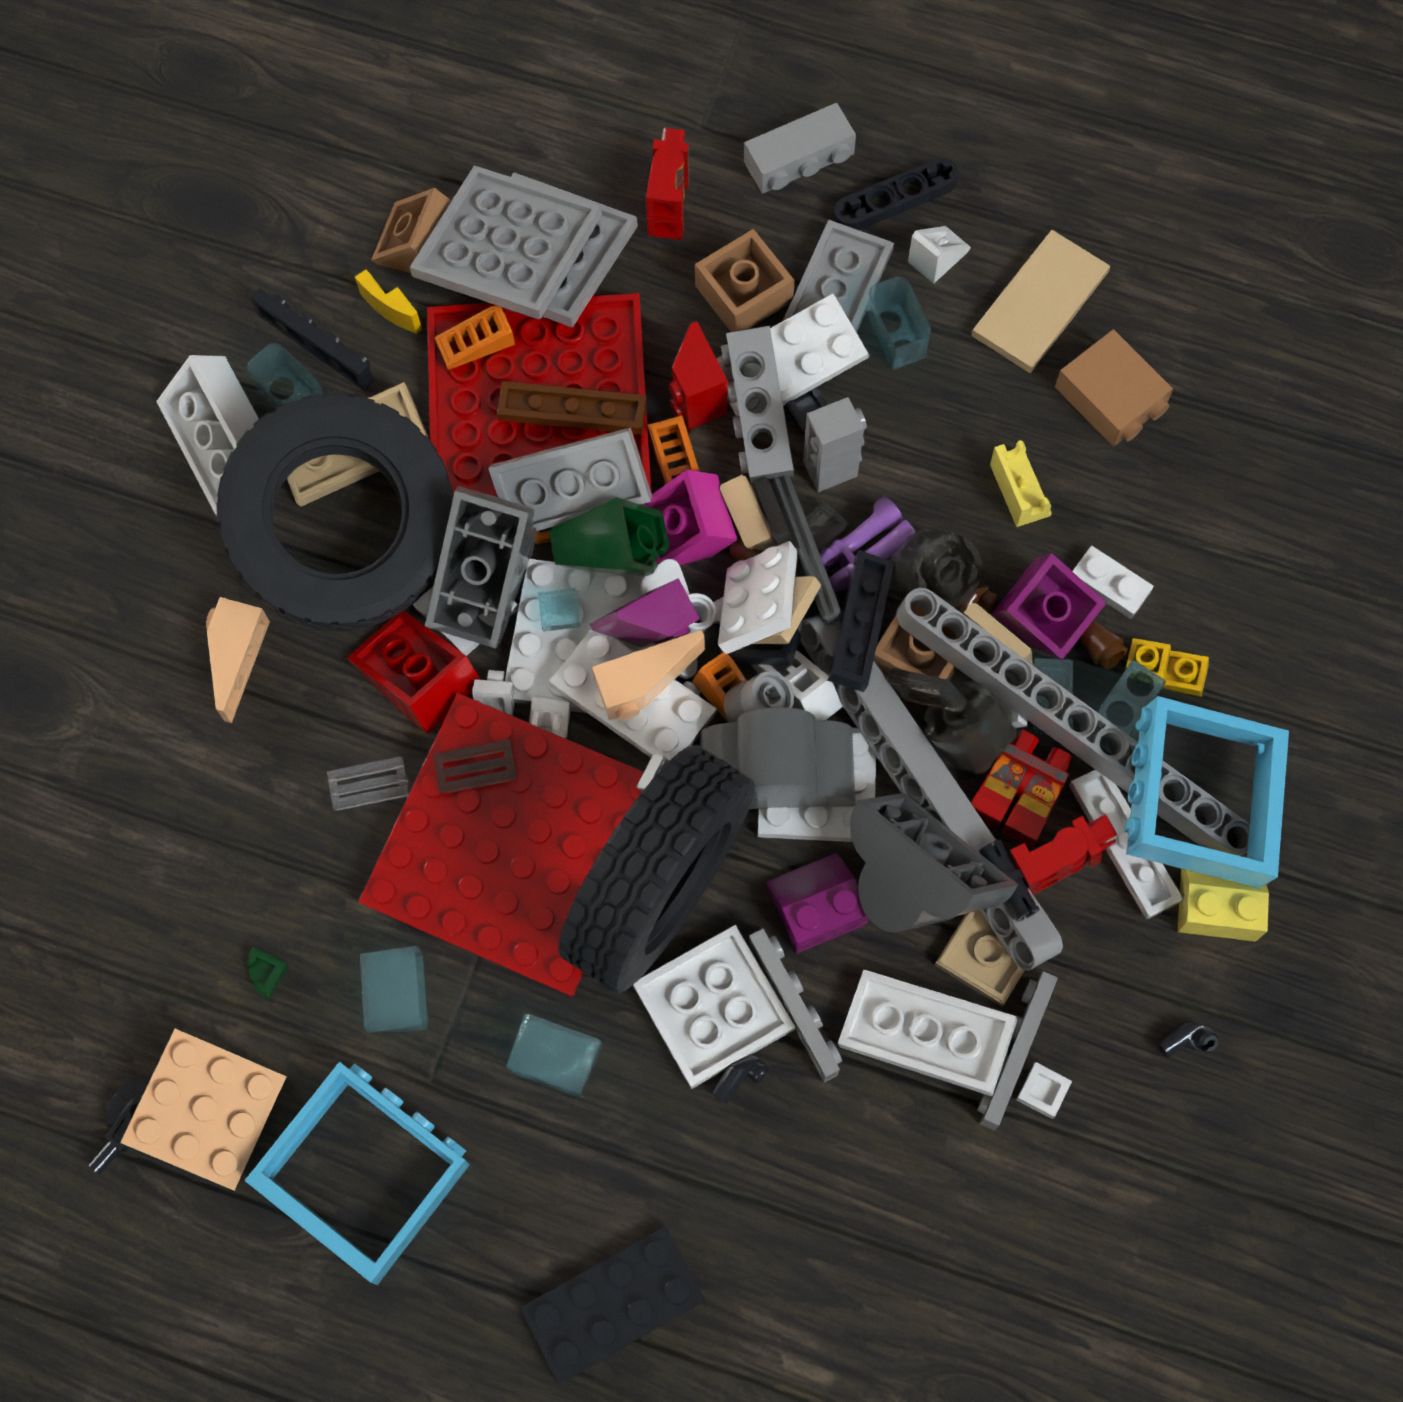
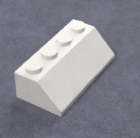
M190 355L156 402L217 516V492L220 477L224 473L223 468L231 451H234L237 447L236 443L247 430H251L254 427L253 424L259 418L225 356Z

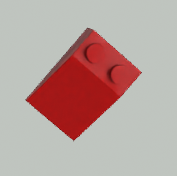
M405 611L391 618L347 657L349 662L406 718L427 734L446 718L456 694L459 693L470 697L473 694L474 680H481L465 654Z

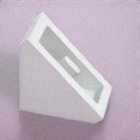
M946 226L916 230L912 235L908 263L934 284L966 255L971 247Z

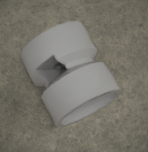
M771 671L758 674L750 680L733 686L727 691L724 698V711L730 723L737 722V718L748 711L775 707L792 708L794 705V694L791 685L782 675Z

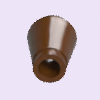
M1095 620L1091 622L1078 639L1097 667L1102 666L1105 670L1116 666L1127 653V648L1123 645L1124 640Z

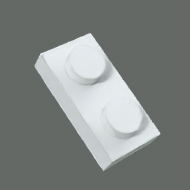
M1092 545L1072 571L1103 598L1108 605L1132 619L1154 587Z

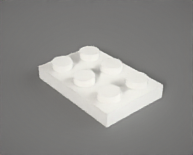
M790 541L776 547L767 548L762 553L745 561H738L727 568L718 646L725 654L791 628L797 549Z

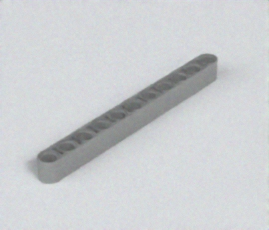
M917 588L905 597L897 609V620L904 630L1128 793L1135 777L1131 764L1133 751L1138 744L1136 740L932 591L926 588ZM910 604L921 606L925 616L915 615L911 611ZM942 627L951 628L955 632L956 640L946 638L942 632ZM973 649L982 651L986 655L987 663L978 661L974 657ZM1005 672L1015 675L1018 680V686H1013L1006 681ZM1036 695H1041L1048 700L1049 709H1044L1038 704ZM1068 718H1073L1079 723L1080 732L1070 728ZM1100 740L1110 745L1112 755H1107L1101 750ZM1162 760L1157 815L1199 846L1237 856L1246 854L1248 851L1250 824ZM1164 786L1173 792L1174 802L1169 801L1163 793ZM1196 809L1204 814L1206 819L1205 825L1199 823L1196 819ZM1227 833H1231L1236 838L1237 848L1229 844Z
M820 613L803 619L799 624L800 642L815 665L825 674L829 675L841 619L834 621L832 624H825ZM873 661L869 685L864 692L833 683L841 704L900 792L909 796L978 853L981 848L989 843L994 846L993 842L996 839L876 663ZM1027 887L1034 902L1040 909L1029 918L1024 916V920L1017 922L1007 901L1001 905L980 911L1013 961L1021 969L1028 971L1060 954L1063 943L1059 932Z

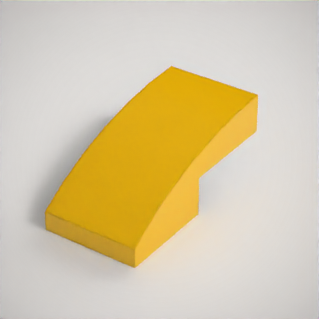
M367 269L355 276L360 295L376 312L393 324L417 334L422 330L417 311L398 287L385 294Z

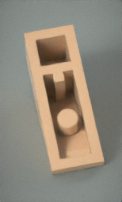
M220 597L216 608H212L208 613L206 628L216 710L224 721L232 723L270 621L262 608Z
M699 630L593 666L594 681L608 719L628 720L637 716L640 710L646 708L705 650L703 631Z

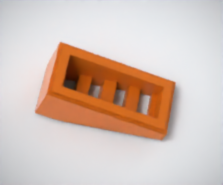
M497 305L483 310L435 337L448 370L515 345L512 330L502 307ZM497 326L499 331L492 333L490 327ZM483 331L486 338L480 341L477 333ZM467 336L470 337L473 344L468 348L463 340ZM456 341V344L460 350V352H458L455 355L453 354L452 349L449 345V343Z
M683 416L647 426L649 443L664 485L672 480L671 476L681 474L685 470L699 471ZM676 433L678 439L661 443L659 437ZM681 446L682 452L665 456L663 450ZM681 459L686 460V465L669 469L667 464Z
M723 652L704 665L698 671L692 683L723 718L730 723L724 711V698L726 694L723 688L728 685L731 689L733 686L747 680L732 658ZM718 674L721 678L716 680L714 675Z

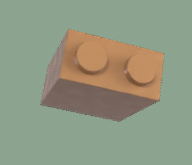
M1114 329L1061 369L1055 388L1113 447L1123 439L1127 442L1132 440L1142 430V424L1148 419L1152 418L1155 421L1161 417L1170 406L1167 402L1173 391V388Z

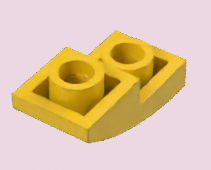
M1133 638L1125 675L1157 687L1202 697L1209 666V657L1171 651L1170 644Z

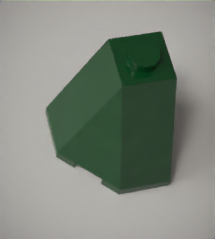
M617 497L549 530L552 545L551 552L555 565L601 573L649 576L655 572L658 566L656 563L658 557L665 554L669 547L662 511Z

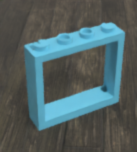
M1157 696L1147 706L1141 708V718L1136 722L1139 739L1132 754L1135 777L1128 791V802L1132 803L1130 817L1124 828V832L1128 833L1126 855L1257 888L1276 879L1279 868L1289 731ZM1166 723L1256 747L1247 858L1155 835Z
M339 1062L245 1181L369 1282L378 1285L470 1164L462 1158L466 1150L447 1136L442 1142L430 1133L435 1126L418 1112H415L410 1117L399 1109L404 1102L386 1087L379 1093L368 1084L373 1077L355 1063L348 1069ZM347 1085L450 1164L377 1261H374L273 1179Z

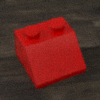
M693 322L687 330L672 366L673 382L669 383V388L674 398L670 400L672 411L675 417L683 416L688 430L728 414V380L698 322Z

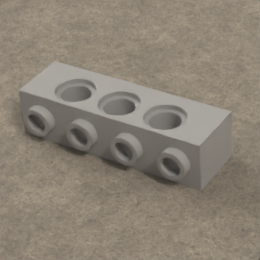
M770 326L726 333L728 344L721 345L724 367L732 366L734 380L728 381V393L730 403H738L740 415L733 417L736 439L743 438L745 452L738 453L742 474L749 473L751 483L772 480L783 475L794 476ZM749 362L756 363L761 368L760 373L752 378L745 377L740 372L743 365ZM753 398H761L767 403V406L763 412L754 414L747 410V403ZM760 433H766L772 437L773 442L769 448L760 450L753 446V438Z

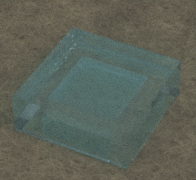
M575 588L538 592L543 632L580 627Z

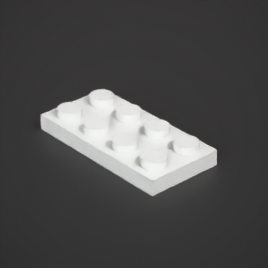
M834 294L827 296L770 328L783 405L869 358L867 350ZM723 357L717 358L727 380H734L732 366L724 367ZM749 362L743 365L740 372L743 376L752 378L760 373L761 368L758 364ZM728 393V402L736 416H740L738 403H730ZM753 398L747 403L746 408L751 413L758 414L765 410L767 403L761 398Z
M591 629L549 681L550 687L650 758L655 753L665 756L670 761L678 752L693 745L698 739L700 731L706 728L715 717L717 709L675 679L646 708L640 710L637 716L622 721L618 720V718L608 719L594 681L592 667L634 653L635 651L616 638Z
M863 970L838 1045L846 1050L993 1096L1017 1018L1004 1012Z

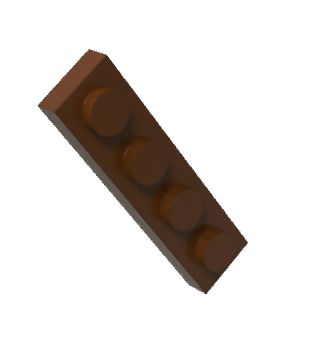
M502 381L497 417L500 421L610 432L631 427L633 434L643 435L647 396Z

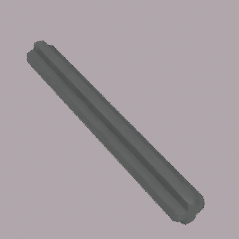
M790 476L776 477L772 480L771 484L794 546L797 549L805 575L815 576L821 584L814 598L819 613L825 624H832L834 621H839L843 614Z

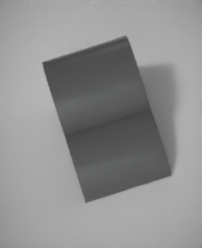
M462 486L456 488L425 627L495 649L498 647L507 627L515 598L524 582L528 561L532 557L536 540V528L532 527L534 520L533 508ZM489 613L497 614L494 626L486 624L480 619L479 615L483 614V616L487 617Z
M775 707L748 711L741 714L737 718V722L712 725L700 731L699 740L702 748L753 780L755 791L749 809L856 805L853 730L848 724L830 720H815V716L812 713L801 709Z
M905 793L858 800L853 809L850 821L851 838L856 851L866 862L860 874L858 884L860 903L869 920L884 931L902 932L947 921L958 915L1001 905L1013 895L1018 886L1015 881Z

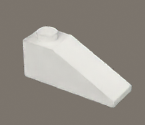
M796 651L791 666L751 665L759 674L771 671L779 673L786 678L794 694V705L792 708L812 713L815 716V720H826L843 707L833 683L827 681L828 675L799 651Z

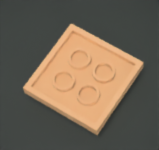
M174 1029L120 1143L235 1191L287 1076Z

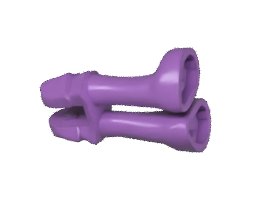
M883 496L875 502L873 514L858 528L843 539L833 541L829 548H823L819 553L826 571L838 563L842 567L841 570L829 578L834 593L848 588L855 558L853 552L884 530L893 529L865 552L885 559L897 552H903L909 557H915L924 552V547L915 530L907 520L902 521L901 512L888 497Z

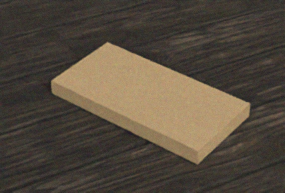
M1051 230L974 327L971 336L1031 373L1108 274L1110 265Z
M404 382L369 398L375 400L374 403L380 405L383 403L399 411V415L406 416L421 429V433L427 436L409 389ZM326 455L302 464L287 477L296 503L301 507L379 472V470L368 462L352 456Z

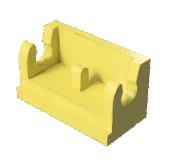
M1022 440L1018 441L1016 447L1011 451H1007L1004 444L996 446L990 462L1016 527L1050 517L1052 514L1050 511L1051 504L1048 498L1044 497L1025 453L1026 447Z

